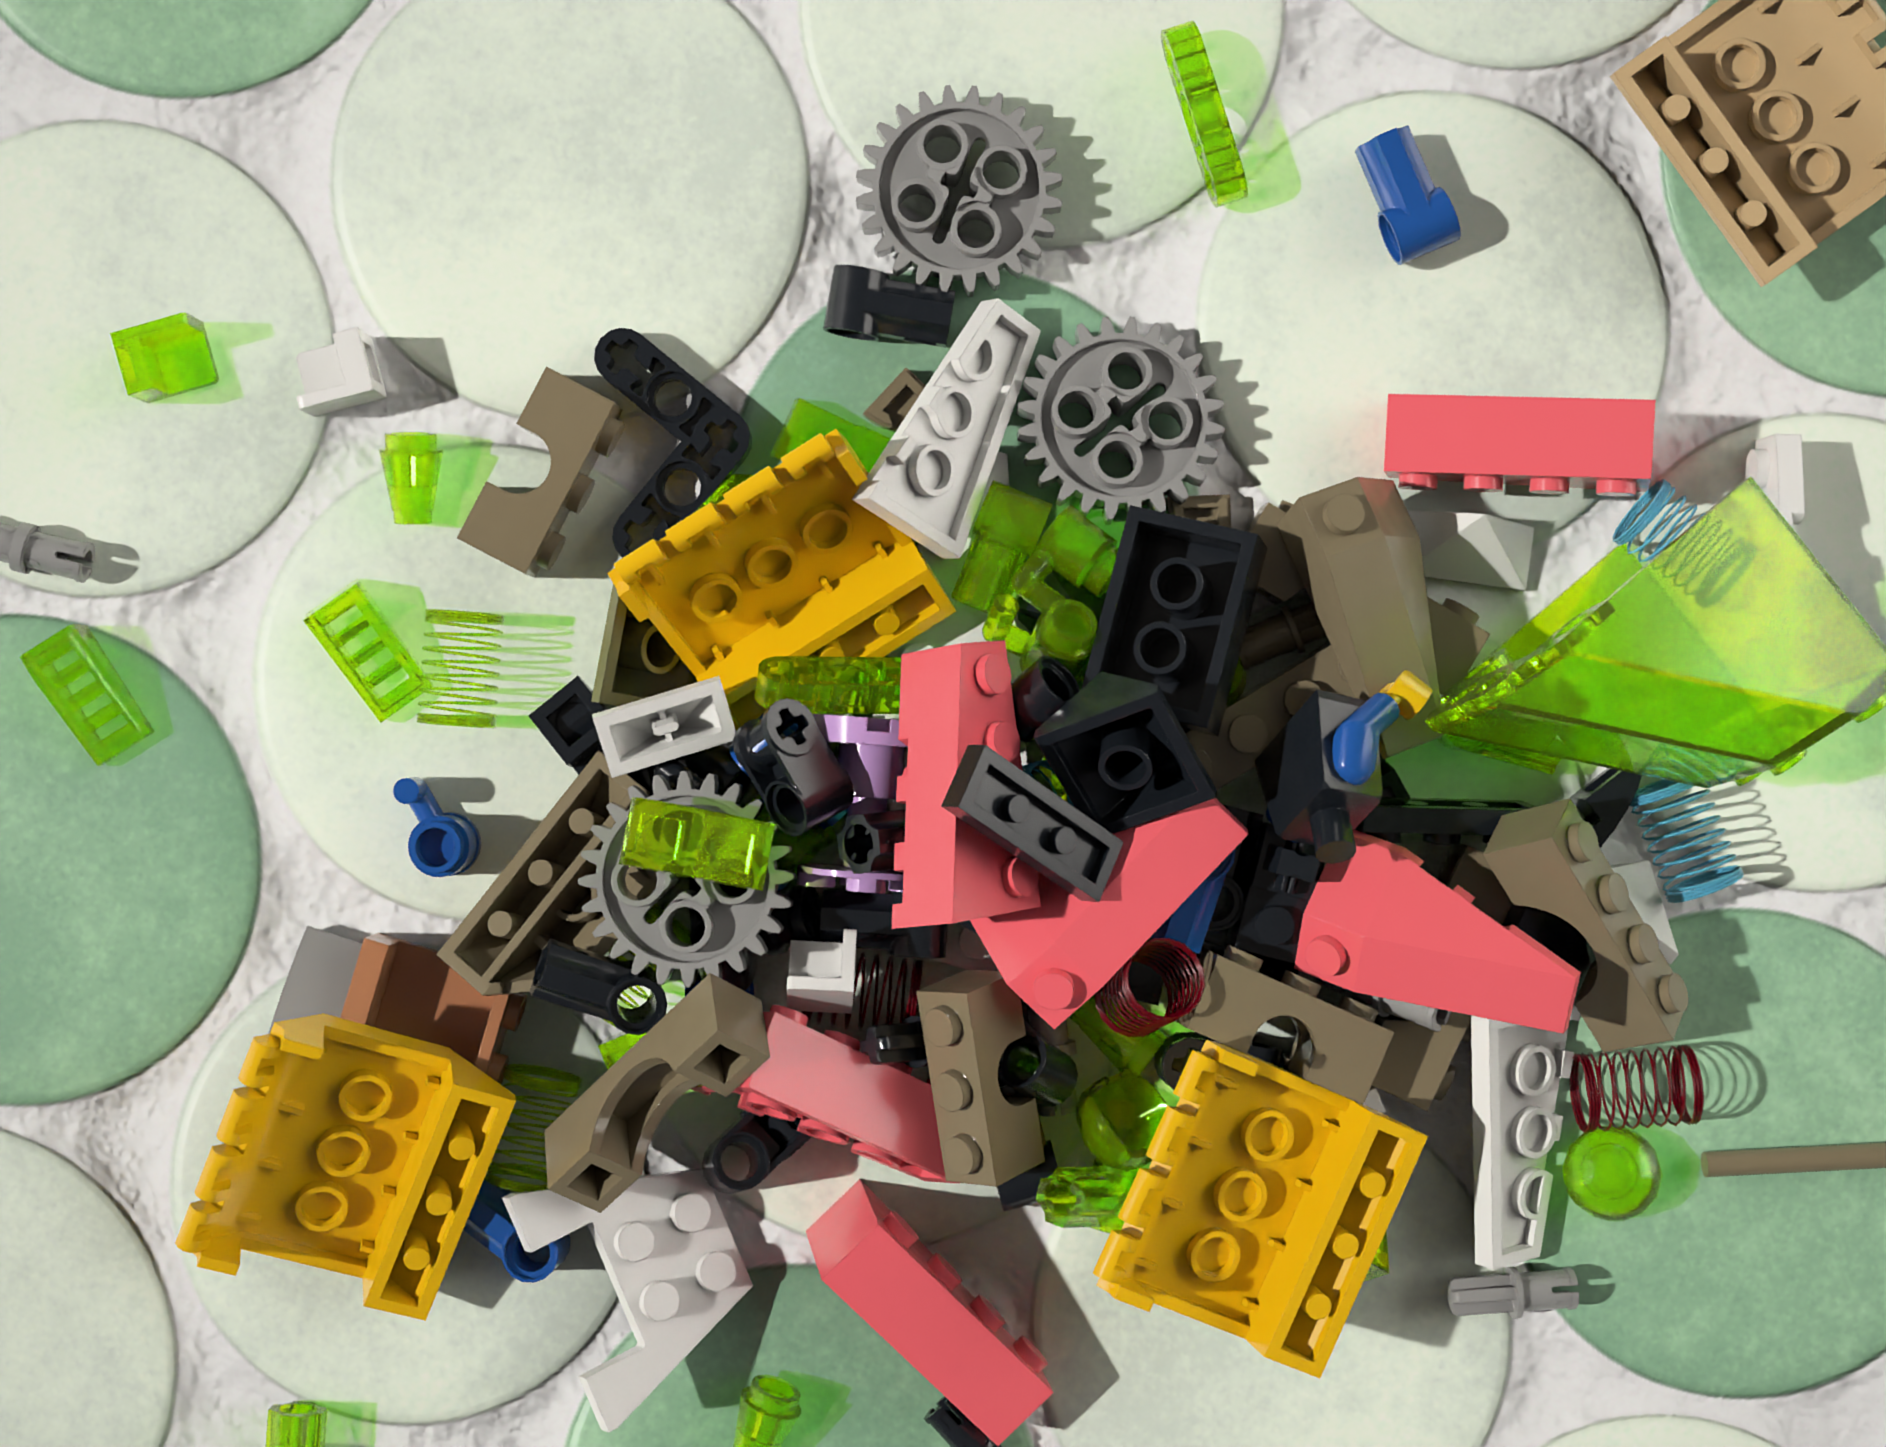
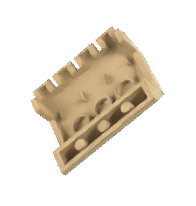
M1719 0L1669 37L1664 36L1610 76L1760 287L1768 284L1818 248L1817 244L1886 195V46L1881 49L1874 40L1876 36L1886 30V14L1876 0Z

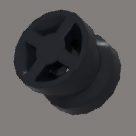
M793 886L789 894H785L794 901L793 906L789 908H773L771 915L779 920L784 929L781 933H771L765 930L759 933L768 948L766 952L768 955L787 952L791 940L820 942L822 903L814 887Z

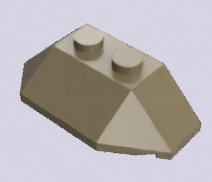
M597 751L436 955L483 996L529 993L536 965L542 950L550 938L608 957L618 938L614 933L594 937L592 932L605 920L603 913L582 911L583 905L598 896L596 888L584 887L578 884L579 878L596 874L597 868L596 864L581 857V852L593 849L601 850L604 842L597 838L590 829L592 825L613 827L616 823L606 807L610 802L620 804L629 810L633 807L628 793L630 786H638L648 796H650V792L628 773L612 778L604 753ZM636 861L630 865L626 872V886L636 897L646 899L656 888V873L646 862Z

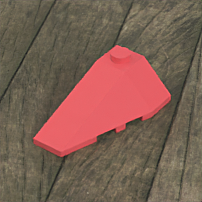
M1216 798L1113 834L1124 843L1099 902L1081 901L1038 872L1041 907L970 920L1006 984L1053 1029H1056L1098 992L1248 835V829Z
M1353 830L1356 853L1344 862L1325 864L1303 913L1294 969L1356 993L1564 1034L1569 1026L1581 974L1580 971L1515 925L1502 926L1472 904L1476 897L1459 885L1453 890L1422 869L1421 866L1424 860L1407 848L1358 830Z

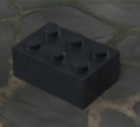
M1130 505L1082 688L1100 672L1158 684L1182 728L1219 736L1268 549L1260 536L1256 533Z

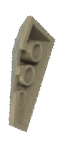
M1355 477L1299 497L1276 525L1355 698L1367 701L1374 694L1379 693L1384 686L1395 682L1404 670L1412 672L1433 690L1426 704L1413 718L1406 720L1399 714L1397 720L1380 734L1379 751L1383 760L1441 738L1445 735L1420 537L1394 481Z

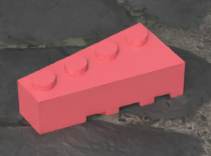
M1388 394L1384 472L1388 478H1399L1398 488L1408 490H1436L1438 481L1464 482L1463 490L1472 492H1502L1503 484L1528 485L1529 492L1537 494H1568L1569 488L1596 489V494L1603 496H1635L1636 491H1648L1651 482L1656 400Z
M1005 640L960 643L901 654L898 740L908 746L907 766L902 776H897L896 802L906 804L905 842L895 843L894 871L903 872V900L900 904H892V929L953 924L1041 907L1038 871L941 807L968 745H986L1022 770L1020 736L1016 725L1011 688V669L1008 663Z
M772 1005L769 1012H763L770 1058L733 1091L741 1095L737 1108L760 1117L765 1114L786 1121H795L796 1117L801 1118L797 1128L798 1132L819 1140L822 1139L841 1145H847L851 1138L854 1139L851 1152L923 1181L958 1183L946 1181L930 1079H927V1082H923L911 1076L913 1067H909L905 1063L872 1064L869 1056L859 1051V1040L832 1030H825L824 1034L807 1027L809 1018L799 1011L780 1005ZM703 1085L692 1088V1090L707 1096L711 1092H715Z
M861 1179L806 1230L821 1280L997 1446L1054 1393L1043 1372L1048 1362L1042 1353L1023 1335L1018 1340H1015L1002 1327L1006 1322L997 1309L980 1294L974 1298L961 1284L962 1279L956 1270L940 1254L935 1253L933 1255L922 1244L910 1225L895 1211H891Z

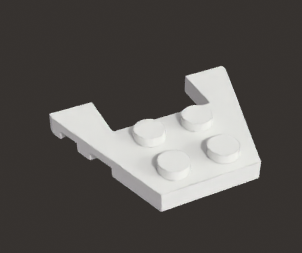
M689 1169L640 1176L601 1213L548 1189L510 1193L502 1197L526 1252L532 1253L585 1225L590 1230L637 1340L636 1346L578 1376L601 1430L608 1433L617 1429L753 1287L713 1189L703 1175V1169Z

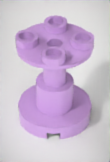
M813 714L827 742H839L838 762L848 772L854 790L853 802L848 807L847 816L887 811L888 799H896L897 776H902L904 747H908L898 740L899 720ZM845 860L844 865L805 863L798 864L797 885L835 887L836 877H839V885L846 886V891L886 893V880H889V891L903 892V872L894 871V869L853 874L850 865Z

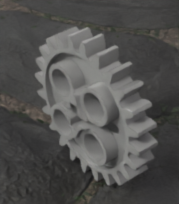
M946 85L943 91L942 104L934 106L929 96L922 91L919 92L920 112L913 115L900 103L895 106L897 120L900 125L897 129L882 122L877 124V134L885 144L884 147L865 145L863 148L864 157L875 165V169L857 170L856 173L857 182L873 189V191L856 197V204L859 210L875 212V215L862 223V230L864 235L883 233L884 236L874 248L875 255L880 258L894 251L897 253L898 256L893 265V274L898 277L912 266L917 269V285L925 286L931 276L939 278L941 292L947 293L951 289L953 280H962L967 296L973 297L977 278L984 277L988 285L996 291L999 290L1000 286L999 270L1005 268L1017 279L1022 276L1023 268L1018 258L1020 254L1037 261L1040 259L1042 250L1033 237L1034 235L1043 238L1053 237L1055 227L1043 218L1042 215L1060 213L1062 201L1047 195L1046 192L1060 187L1063 177L1059 173L1044 172V168L1056 159L1057 152L1055 148L1036 149L1035 146L1043 137L1044 128L1042 125L1032 127L1026 131L1021 128L1026 108L1020 106L1010 115H1004L1001 113L1003 94L999 92L992 98L988 106L980 105L978 88L973 85L967 94L965 102H957L951 86ZM944 136L954 140L961 151L951 162L938 163L927 156L925 147L934 138ZM982 140L986 146L970 176L969 194L974 198L963 196L960 199L944 242L937 244L933 241V236L947 211L949 202V189L946 186L955 188L958 185L974 142ZM1005 162L1016 169L1019 179L1009 188L998 189L987 183L983 172L992 163ZM911 195H924L933 202L935 211L925 221H909L899 211L904 199ZM976 219L988 224L994 235L990 243L980 248L968 247L962 243L958 237V230L967 221Z
M1103 317L1098 336L1095 337L1080 323L1075 330V346H1072L1060 336L1054 339L1052 347L1057 361L1040 354L1036 358L1034 366L1044 379L1025 377L1022 389L1036 400L1018 403L1016 415L1031 420L1033 423L1018 429L1017 441L1035 443L1036 447L1025 455L1023 462L1025 466L1044 464L1046 469L1039 477L1037 486L1044 488L1057 482L1061 486L1056 501L1058 506L1067 503L1073 496L1081 499L1079 518L1084 519L1094 505L1102 507L1105 525L1111 524L1117 509L1125 508L1126 514H1128L1130 505L1142 508L1143 505L1147 504L1150 510L1165 513L1166 503L1164 496L1167 495L1179 505L1185 503L1189 496L1182 481L1184 480L1191 485L1200 487L1207 476L1196 462L1214 464L1219 455L1213 447L1204 443L1205 441L1220 439L1225 430V427L1218 423L1208 421V418L1220 413L1224 407L1223 400L1205 399V394L1213 388L1217 381L1216 376L1209 375L1197 378L1194 372L1203 359L1202 354L1198 353L1183 360L1178 353L1182 347L1184 337L1179 335L1169 344L1164 345L1159 342L1161 324L1157 322L1150 328L1146 336L1138 335L1135 317H1129L1123 333H1115L1109 317ZM1116 365L1132 367L1140 376V386L1127 390L1117 387L1109 377V369ZM1157 385L1164 387L1165 393L1162 396L1145 404L1135 413L1128 429L1123 425L1117 426L1085 456L1079 457L1075 454L1074 450L1076 447L1091 440L1094 436L1096 437L1105 429L1112 412L1117 417L1122 416L1136 405L1152 388ZM1067 403L1081 404L1088 409L1092 422L1084 428L1075 429L1069 427L1062 422L1058 410ZM1162 413L1171 415L1180 426V436L1174 439L1158 437L1149 426V418L1155 414ZM1107 452L1121 453L1130 462L1132 472L1124 478L1109 477L1100 468L1098 458Z
M681 771L676 790L671 789L663 775L653 776L652 796H648L636 785L630 786L628 793L633 807L628 810L620 804L610 802L606 807L616 823L613 827L592 825L590 829L597 838L604 842L601 850L593 849L581 852V857L596 864L597 868L596 874L579 878L578 884L584 887L596 888L598 896L583 905L582 911L589 913L602 912L605 918L592 934L594 937H601L611 933L615 934L618 940L609 954L612 959L620 957L628 951L635 953L631 971L634 975L643 972L651 963L656 964L657 984L660 985L668 982L674 969H680L685 988L695 985L699 968H704L707 975L711 973L722 979V962L725 960L738 973L747 969L742 950L748 948L753 953L762 956L768 951V948L759 933L762 930L771 933H781L784 929L779 920L771 915L773 908H789L793 906L794 901L777 892L778 884L796 879L795 872L778 869L777 864L778 859L785 857L793 851L792 846H772L769 838L779 829L773 821L761 825L757 820L765 805L764 801L757 799L745 807L741 806L739 802L742 796L743 785L739 783H734L724 795L718 794L719 782L718 775L709 773L703 781L701 788L695 789L691 772ZM686 812L696 816L703 828L701 842L691 851L682 850L676 846L670 832L675 818ZM727 834L730 837L729 845L705 866L695 879L701 887L699 893L692 889L680 893L654 923L647 922L645 918L646 913L679 882L680 877L674 870L677 864L683 868L693 866L704 856L720 835ZM730 858L739 859L745 863L752 877L747 892L738 897L724 892L718 881L720 867ZM636 861L646 862L656 873V888L646 899L636 897L626 886V872L630 865ZM682 907L695 909L704 919V935L695 944L684 943L674 933L672 926L673 918Z

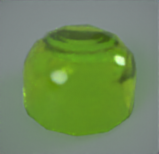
M1127 1069L1109 1078L1107 1076L1100 1078L1082 1092L1076 1106V1121L1084 1145L1102 1164L1130 1171L1152 1162V1159L1145 1154L1168 1104L1153 1084L1135 1071Z
M1611 1126L1606 1132L1597 1127L1592 1133L1583 1132L1568 1146L1562 1166L1566 1191L1573 1202L1591 1216L1610 1222H1624L1642 1215L1657 1199L1663 1178L1659 1158L1652 1144L1640 1133L1627 1127L1619 1131Z

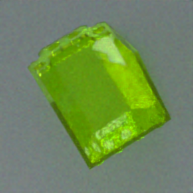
M1749 477L1743 480L1644 567L1633 554H1628L1625 544L1621 546L1616 545L1449 688L1440 698L1441 705L1428 715L1425 722L1433 732L1692 786L1711 788L1734 781L1738 786H1742L1758 777L1764 771L1770 770L1774 776L1787 771L1805 757L1808 752L1807 748L1851 720H1854L1855 723H1860L1886 706V646L1755 480Z

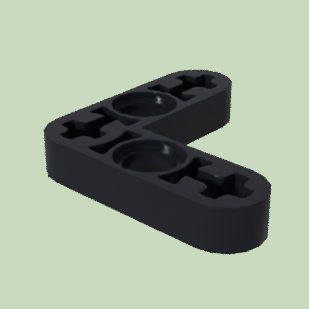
M617 328L608 331L602 336L595 347L594 361L597 370L609 384L680 441L674 451L620 515L613 527L612 540L615 550L623 558L631 553L629 547L633 542V538L627 533L629 527L633 523L644 527L657 514L645 507L653 496L665 511L681 518L680 521L709 504L732 477L751 450L752 435L749 426L736 411L644 336L632 329ZM632 344L639 346L634 356L651 373L656 362H660L665 366L664 369L658 371L649 379L642 396L637 395L633 390L642 385L643 382L629 369L622 368L617 374L610 371L614 367L615 361L609 353L616 345L625 350ZM671 381L687 385L692 395L688 410L675 417L661 413L656 404V395L659 389L665 383ZM731 423L737 426L733 437L739 445L732 453L722 448L711 459L709 463L715 468L721 469L716 477L711 480L700 464L685 458V456L694 447L699 455L703 457L713 443L707 434L709 429L713 425L720 429H725ZM680 470L693 472L699 478L701 484L698 498L686 506H677L671 503L665 493V484L669 476ZM662 519L653 531L652 536L654 539L659 541L667 536L665 531L671 528L668 522Z

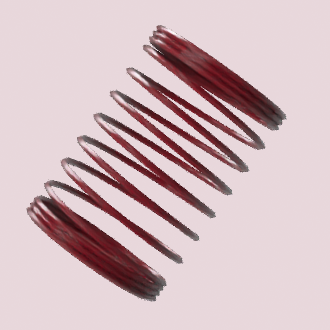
M1171 938L1151 939L1145 942L1102 987V995L1101 989L1095 993L1096 1008L1103 1022L1114 1032L1127 1037L1146 1036L1189 1014L1201 1001L1205 987L1204 969L1197 955L1184 943ZM1178 948L1182 949L1193 960L1198 970L1200 987H1198L1197 972L1194 969L1190 959L1185 954H1183ZM1173 950L1177 951L1184 959H1186L1189 966L1191 967L1195 979V992L1193 984V975L1191 974L1186 962ZM1169 953H1172L1178 960H1180L1183 963L1186 971L1188 972L1190 976L1191 993L1189 989V980L1182 965ZM1166 956L1173 960L1179 966L1181 972L1183 973L1186 981L1187 995L1185 994L1184 979L1182 978L1177 966L1173 964ZM1161 958H1163L1164 960H1166V961L1175 969L1176 973L1178 974V976H1179V978H1180V980H1181V985H1182V994H1183L1182 998H1181L1180 982H1179L1177 976L1175 975L1173 969H1172L1167 963H1165ZM1156 960L1160 961L1165 967H1167V968L1171 971V973H1172V975H1173V977H1174V979H1175V981H1176V983H1177L1178 1001H1177L1176 985H1175V983H1174V981H1173V979H1172V977H1171L1169 971L1166 970V969H1165L1159 962H1157ZM1131 962H1139L1150 966L1161 976L1168 995V1006L1165 1016L1148 1012L1136 1001L1129 986L1128 972ZM1165 973L1167 974V976H1168V978H1169V980H1170V982H1171V984H1172V986H1173L1174 1003H1173L1172 987H1171V985H1170V983H1169V981H1168V979H1167ZM1121 978H1122V991H1123V993H1124V995H1125V997H1126V999H1127V1001H1128V1004H1129V1006H1131L1140 1016H1138V1015L1127 1005V1003H1126V1001H1125V999H1124V997H1123V994H1122V992H1121ZM1117 980H1118V993H1119V995H1120V997H1121V1000H1122V1002H1123L1125 1008H1126L1131 1014H1129V1013L1124 1009V1007H1123V1005H1122V1003H1121V1001H1120V999H1119V997H1118V995H1117ZM1113 982H1114V995H1115V998H1116V1000H1117V1002H1118V1004H1119L1121 1010H1122L1132 1021H1130V1020L1119 1010V1007H1118V1005H1117V1003H1116V1001H1115V999H1114V996H1113ZM1102 997H1103V1004H1104V1006H1105V1008H1106V1010H1107V1012H1108L1110 1018L1108 1017V1015H1107V1013H1106V1011H1105V1009H1104V1007H1103V1005H1102ZM1106 997H1107V1002H1108V1004H1109V1006H1110V1008H1111V1010H1112V1012H1113V1015L1111 1014V1011H1110V1009H1109V1007H1108V1005H1107V1003H1106ZM1110 997H1111V1000H1112V1002H1113V1004H1114V1006H1115L1117 1012H1118L1128 1023H1126V1022L1115 1012L1114 1007H1113V1005H1112V1003H1111V1001H1110ZM1114 1016H1116L1124 1025H1122Z
M862 952L857 966L853 995L854 1003L862 963L859 1031H862L875 965L876 977L872 1026L878 1025L889 967L886 1024L893 1023L903 973L900 1023H902L907 958L904 957L902 959L890 1017L893 956L891 955L887 961L876 1015L879 954L877 953L874 956L863 1008L866 955L865 952ZM915 958L913 961L905 1019L917 1014L918 999L916 991L920 990L923 968L922 959L917 960ZM801 1011V1013L809 1018L807 1024H810L812 1012ZM818 1012V1026L821 1024L823 1012ZM831 1013L832 1028L835 1025L837 1013ZM845 1013L846 1030L849 1027L851 1014Z
M1678 1045L1677 1048L1671 1046L1667 1057L1664 1050L1657 1047L1653 1058L1650 1051L1644 1048L1640 1053V1060L1636 1052L1630 1049L1626 1055V1064L1622 1053L1618 1050L1613 1054L1612 1065L1608 1054L1603 1051L1599 1056L1598 1066L1594 1055L1590 1052L1587 1055L1575 1053L1572 1057L1573 1062L1569 1078L1570 1096L1576 1122L1584 1133H1592L1597 1127L1606 1132L1611 1126L1620 1131L1625 1125L1631 1129H1635L1639 1124L1649 1128L1653 1123L1663 1127L1667 1122L1677 1126L1681 1121L1688 1125H1696L1701 1120L1704 1108L1703 1080L1696 1054L1688 1045ZM1674 1049L1670 1075V1055L1671 1050ZM1658 1050L1663 1055L1668 1077L1669 1103L1667 1114L1661 1101L1656 1075ZM1644 1051L1649 1056L1653 1071L1655 1090L1653 1115L1647 1101L1643 1081L1642 1061ZM1683 1051L1687 1056L1693 1080L1694 1112L1692 1118L1686 1107V1081L1681 1059ZM1631 1052L1635 1057L1639 1072L1641 1096L1639 1115L1634 1105L1630 1087L1629 1056ZM1617 1053L1622 1061L1625 1074L1627 1102L1625 1116L1620 1105L1615 1078V1059ZM1603 1054L1608 1062L1611 1075V1116L1606 1105L1602 1084L1601 1063ZM1589 1056H1591L1592 1061H1593V1063H1594L1595 1072H1596V1077H1595V1073H1594V1070H1593V1067H1592V1063H1591V1061H1590L1589 1058H1588ZM1580 1061L1585 1073V1084L1589 1101L1588 1125L1580 1099ZM1602 1101L1610 1121L1606 1129L1599 1123ZM1616 1101L1624 1120L1621 1127H1617L1613 1122ZM1630 1102L1638 1119L1637 1124L1634 1126L1630 1125L1627 1121ZM1644 1102L1652 1119L1648 1125L1643 1124L1641 1121ZM1658 1102L1666 1118L1662 1124L1657 1123L1655 1120ZM1672 1102L1680 1117L1676 1123L1671 1122L1669 1119Z

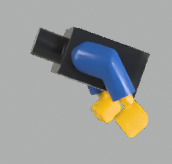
M1404 670L1395 682L1384 686L1379 693L1374 694L1367 701L1316 689L1255 759L1256 771L1267 803L1266 817L1274 826L1275 833L1284 840L1314 845L1316 858L1324 863H1341L1353 857L1356 853L1353 830L1380 803L1383 794L1379 752L1380 734L1397 720L1399 714L1406 720L1413 718L1430 698L1433 692L1432 688L1412 672Z

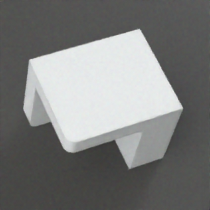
M358 327L332 333L335 344L304 351L297 355L296 360L305 394L297 396L301 411L315 417L387 398L372 337Z
M844 929L843 943L791 940L789 975L787 977L788 1008L796 1011L852 1014L857 929Z

